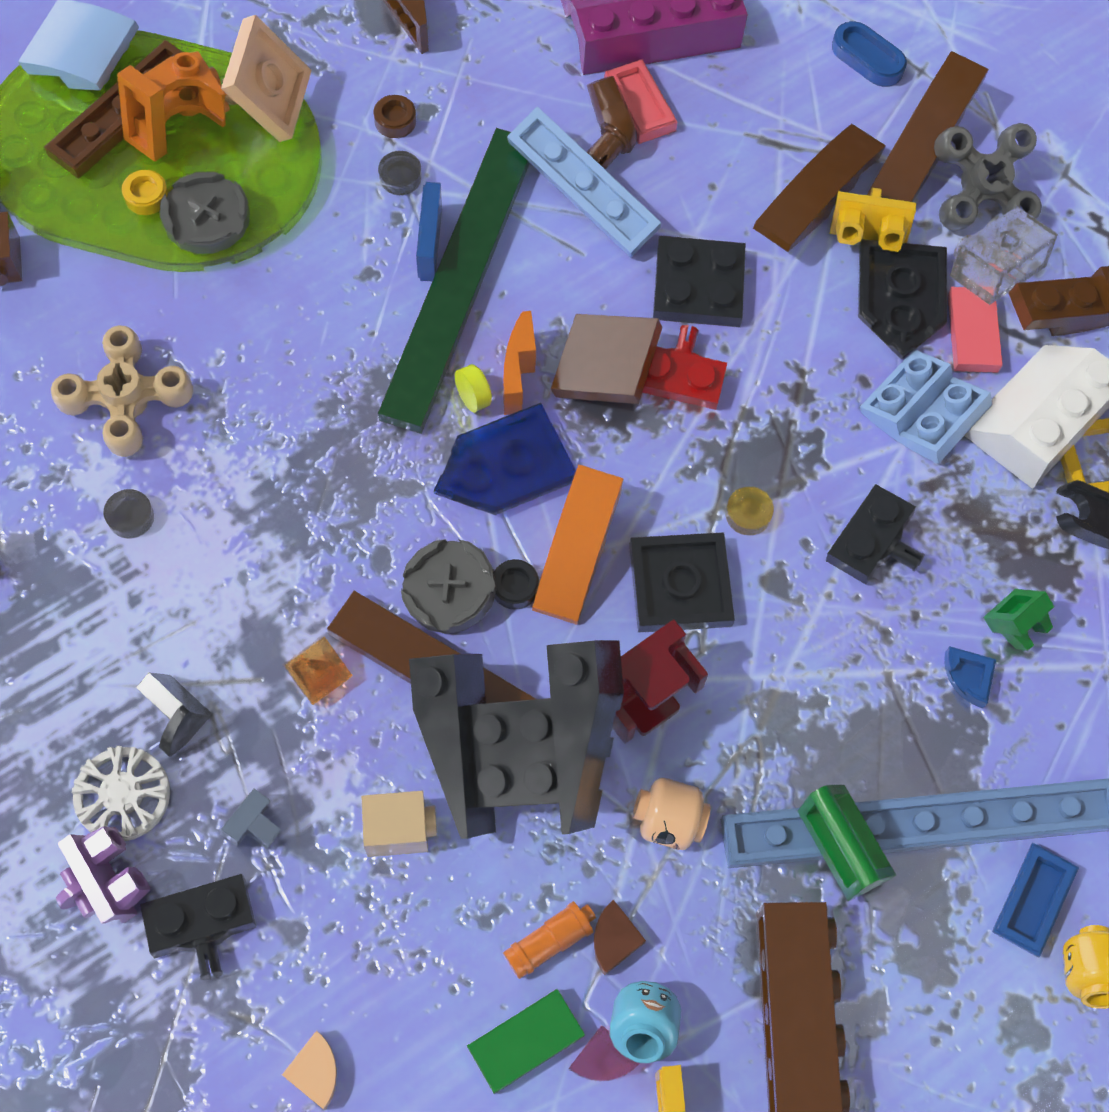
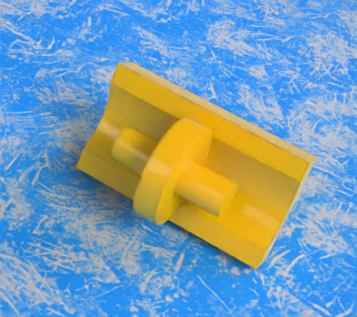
M872 188L870 196L838 191L829 234L837 235L839 243L855 245L861 242V239L878 240V245L883 250L898 252L901 250L903 243L908 241L916 212V203L881 198V189Z

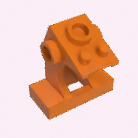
M199 51L178 53L167 58L145 74H142L131 65L117 73L123 138L154 162L167 154L165 124L171 116L177 113L183 116H194L201 113L221 127L226 126L225 112L230 111L229 104L225 101L227 94L221 89L222 85L216 69L208 67Z

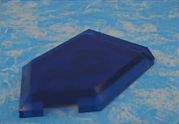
M538 403L458 435L451 449V455L443 474L440 475L433 492L438 496L497 515L572 484L576 469L542 403Z

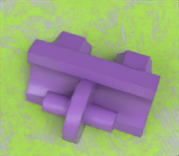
M103 826L87 835L70 834L58 842L62 853L70 867L60 873L67 886L56 896L60 909L78 906L84 918H89L96 914L101 924L118 919L121 923H126L138 914L134 905L151 888L143 873L136 867H127L117 875L109 862L126 850V843L117 828Z

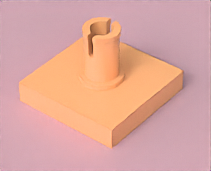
M253 15L242 20L225 78L222 79L221 89L227 94L225 101L230 105L238 104L275 139L281 142L293 137L312 70L257 15Z

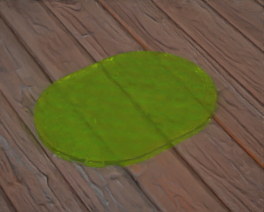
M137 30L130 42L129 48L123 53L110 74V79L101 90L70 89L59 76L27 74L21 65L16 67L0 85V203L16 217L21 225L50 241L159 270L177 272L204 271V267L226 262L236 264L263 252L262 247L282 233L286 235L297 224L308 209L316 193L322 168V150L318 127L305 99L302 102L292 139L281 142L275 139L238 104H229L230 111L225 112L226 126L221 127L201 113L194 116H183L177 113L171 116L165 124L167 154L156 162L123 139L78 179L47 156L44 146L118 82L117 73L129 65L135 67L164 40H167L182 52L191 53L199 51L208 67L216 69L221 84H223L222 79L225 78L232 55L231 52ZM152 170L164 178L168 192L173 189L172 185L177 180L195 172L223 174L225 179L233 183L235 181L242 187L250 207V223L243 237L231 247L216 253L196 254L181 249L168 238L160 218V211L152 215H139L132 212L125 203L122 194V184L133 172Z

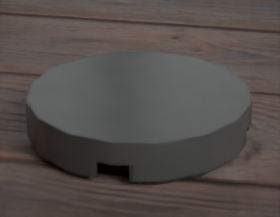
M195 172L180 178L172 185L173 189L168 193L167 197L165 193L161 200L160 218L168 238L181 249L196 254L216 253L231 247L243 237L250 223V207L242 187L234 181L233 183L225 179L223 174L216 172Z
M446 539L433 541L415 553L406 564L403 573V590L401 588L402 600L414 620L428 630L447 634L464 631L481 621L492 607L497 591L495 571L482 550L469 541L447 542Z

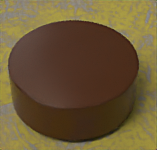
M388 95L381 98L375 104L373 110L374 123L379 133L389 138H401L414 130L416 126V110L412 101L407 97Z

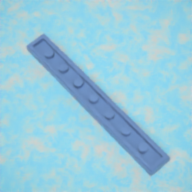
M1109 778L855 802L883 853L1109 831ZM799 808L722 815L720 819L727 868L820 860L824 858L797 812Z

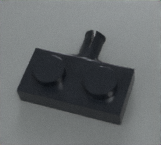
M875 484L828 551L826 562L864 584H867L876 569L890 558L897 560L915 572L925 554L901 542L903 529L912 518L916 506Z
M243 874L140 904L151 956L155 959L178 951L196 952L200 980H211V973L215 978L223 974L216 945L222 943L231 935L256 928L247 884Z

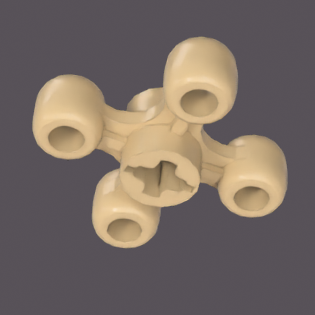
M118 325L107 330L103 336V349L110 363L100 370L97 380L86 381L76 374H63L52 383L51 396L57 408L67 415L75 416L82 414L91 405H101L107 408L111 416L103 427L104 442L113 454L128 457L138 452L142 446L143 436L135 418L143 413L148 401H161L163 404L175 408L184 406L192 398L193 385L188 373L178 366L164 367L155 376L139 374L134 367L142 353L139 337L133 329Z

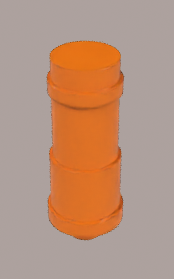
M572 901L566 905L565 909L545 921L544 925L519 942L511 944L510 948L502 952L517 978L521 979L525 975L533 973L534 969L559 952L565 951L585 936L588 937L593 934L590 922L596 919V916L588 904L580 909Z

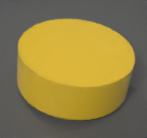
M152 170L133 172L122 184V194L127 207L139 215H152L159 212L163 196L166 193L167 197L169 193L164 178Z

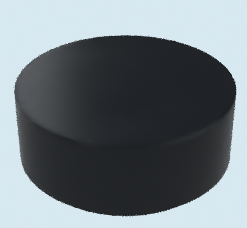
M512 559L501 563L495 569L497 583L495 600L500 605L516 610L529 606L535 600L539 586V577L532 565L523 560Z

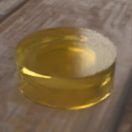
M742 487L730 496L725 516L729 526L734 531L743 535H756L768 527L773 516L774 506L769 495L763 490L756 487Z

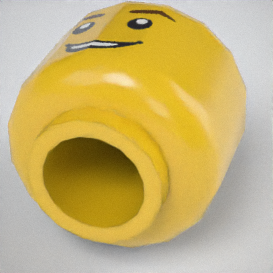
M1101 925L1086 926L1079 930V934L1072 936L1064 943L1062 955L1065 984L1069 992L1081 999L1084 1005L1096 1009L1109 1008V928Z

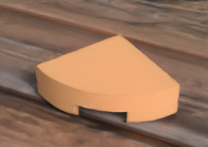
M316 1030L282 1076L323 1110H326L335 1092L337 1068L330 1045Z

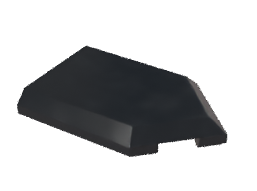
M861 239V242H859L858 318L900 359L907 356L947 323V247L903 243L901 250L895 252L883 250L878 245V240Z

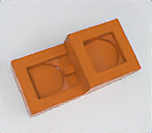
M522 311L506 349L503 378L504 415L522 414L523 389L521 374L535 372L536 345L531 311Z

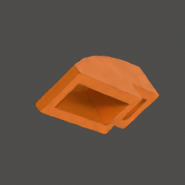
M578 464L548 553L532 611L576 625L578 624L606 543L610 524L621 496L624 478Z

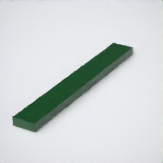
M496 128L378 411V419L381 422L420 434L423 432L530 164L508 143L507 136L511 133L510 131Z

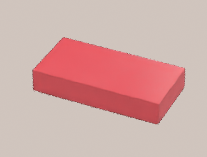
M643 59L605 72L604 78L614 76L634 120L638 144L676 131L678 122Z
M951 287L948 293L954 371L998 373L1002 367L995 288Z

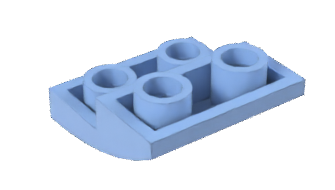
M57 0L18 63L27 74L59 76L70 89L101 90L110 79V74L121 56L129 48L132 38L139 29V25L135 20L106 8L72 0Z
M914 349L860 406V410L866 418L893 439L919 455L939 464L991 407L992 398L991 392L953 377L951 364Z

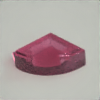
M601 1025L568 1070L581 1078L604 1082L616 1080L629 1074L640 1063L624 1057L614 1047L610 1038V1031Z

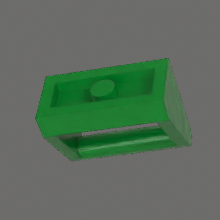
M825 785L807 797L797 812L848 902L896 876L845 785Z

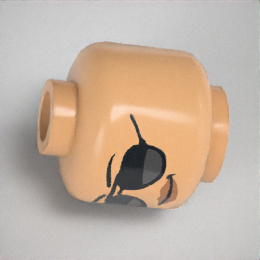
M659 778L653 782L649 791L640 789L634 805L632 818L641 821L640 833L646 841L676 850H686L693 841L701 842L707 828L711 806L708 803H704L701 789L668 778Z

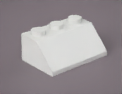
M1044 345L992 398L991 407L964 436L1033 489L1062 459L1064 454L1080 440L1094 422L1109 409V359L1095 348Z

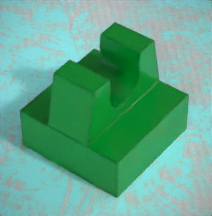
M1014 589L983 618L992 632L1001 633L1015 649L1028 651L1034 646L1028 631L1032 628L1034 632L1048 633L1053 628L1048 612L1055 606L1046 591Z

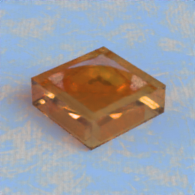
M321 636L282 664L311 705L317 703L353 676L325 636Z

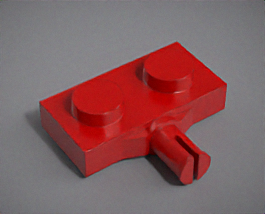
M682 325L676 348L656 347L642 393L716 410L727 362L701 357L694 353L699 330L692 326L689 339L685 341L689 325Z

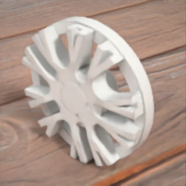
M136 747L107 748V751L100 753L93 759H88L85 766L82 765L80 768L81 772L78 778L74 780V788H72L74 810L79 821L89 832H93L103 826H108L112 816L121 815L122 832L120 834L124 841H129L148 833L162 819L170 799L169 779L161 764L144 750L137 749ZM122 757H129L127 772H121ZM112 760L114 765L113 771L109 775L101 774L97 768L105 762ZM141 760L152 767L143 776H134V771ZM90 776L103 781L100 788L87 783ZM156 780L160 781V786L143 789L141 786ZM83 794H98L99 798L94 804L84 807ZM152 797L159 799L153 814L140 808L143 798ZM105 806L107 810L93 824L90 819ZM136 811L143 823L134 828L128 814Z

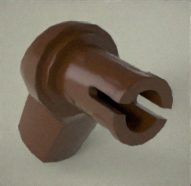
M614 76L587 84L596 119L601 129V137L591 146L587 153L604 169L620 153H630L637 141L634 120Z

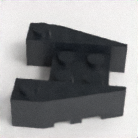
M593 640L546 645L551 697L546 699L486 704L482 654H452L409 659L413 711L461 839L496 832L494 807L559 803L562 834H571L595 827L603 791L599 789L606 757H610L614 740L613 737H610L616 711L621 708L624 694L619 640Z

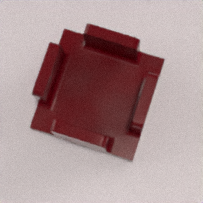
M674 619L621 656L624 694L621 708L615 713L612 729L624 744L633 739L635 730L640 735L646 736L677 714L680 704L673 695L687 685L694 693L704 688L708 673L685 645L686 633Z

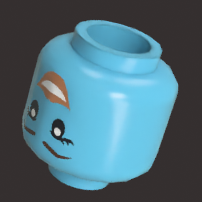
M639 981L621 989L614 1000L610 1022V1038L614 1047L624 1057L637 1063L657 1062L670 1056L676 1048L679 1038L682 1009L677 996L669 988L657 982Z

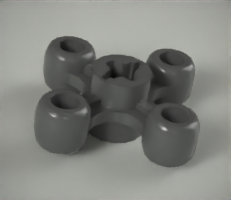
M1017 123L1007 127L1001 132L997 140V149L992 154L978 152L973 147L972 135L964 127H950L938 135L934 142V151L937 158L944 163L956 164L963 171L961 177L962 192L949 197L942 203L939 209V219L945 228L958 231L970 226L978 216L979 204L987 199L994 200L1000 204L1003 218L1011 226L1022 227L1031 224L1039 217L1042 204L1037 194L1032 191L1019 190L1012 183L1015 177L1013 163L1029 155L1036 146L1037 136L1031 126ZM956 208L960 211V216H958Z

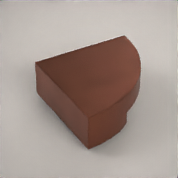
M614 900L601 913L594 933L595 958L604 976L646 942Z

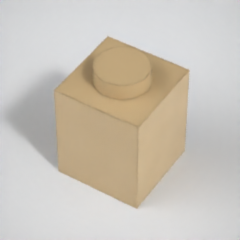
M423 791L361 796L363 843L367 857L428 852L427 837L437 836L435 805L425 806Z

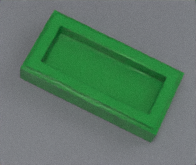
M556 989L467 1045V1048L493 1094H496L585 1037V1034L559 990Z

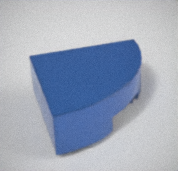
M949 646L945 651L944 664L951 685L966 701L977 707L984 708L988 704L996 659Z

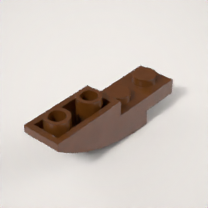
M1109 266L1100 267L1091 277L1016 283L1008 293L1023 330L1049 328L1051 336H1059L1109 326Z

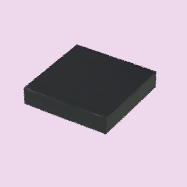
M724 532L630 538L629 548L638 633L656 632L673 619L682 630L733 626L735 618Z

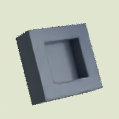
M253 788L221 828V835L236 847L248 835L265 849H268L279 835L281 829L263 815L269 807L270 800Z

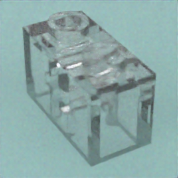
M1017 206L1003 216H996L991 219L986 227L974 235L969 234L961 239L954 250L955 261L950 277L991 305L1007 294L1016 283L1026 281L1047 266L1058 234Z

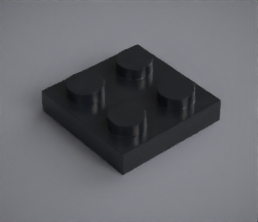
M659 236L653 318H658L662 321L740 327L743 316L746 243Z

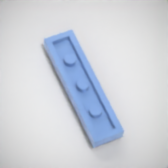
M538 106L507 136L508 143L630 258L661 228V222Z

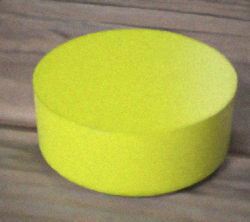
M470 364L456 370L455 383L465 406L473 413L490 406L492 401L490 386L480 368Z

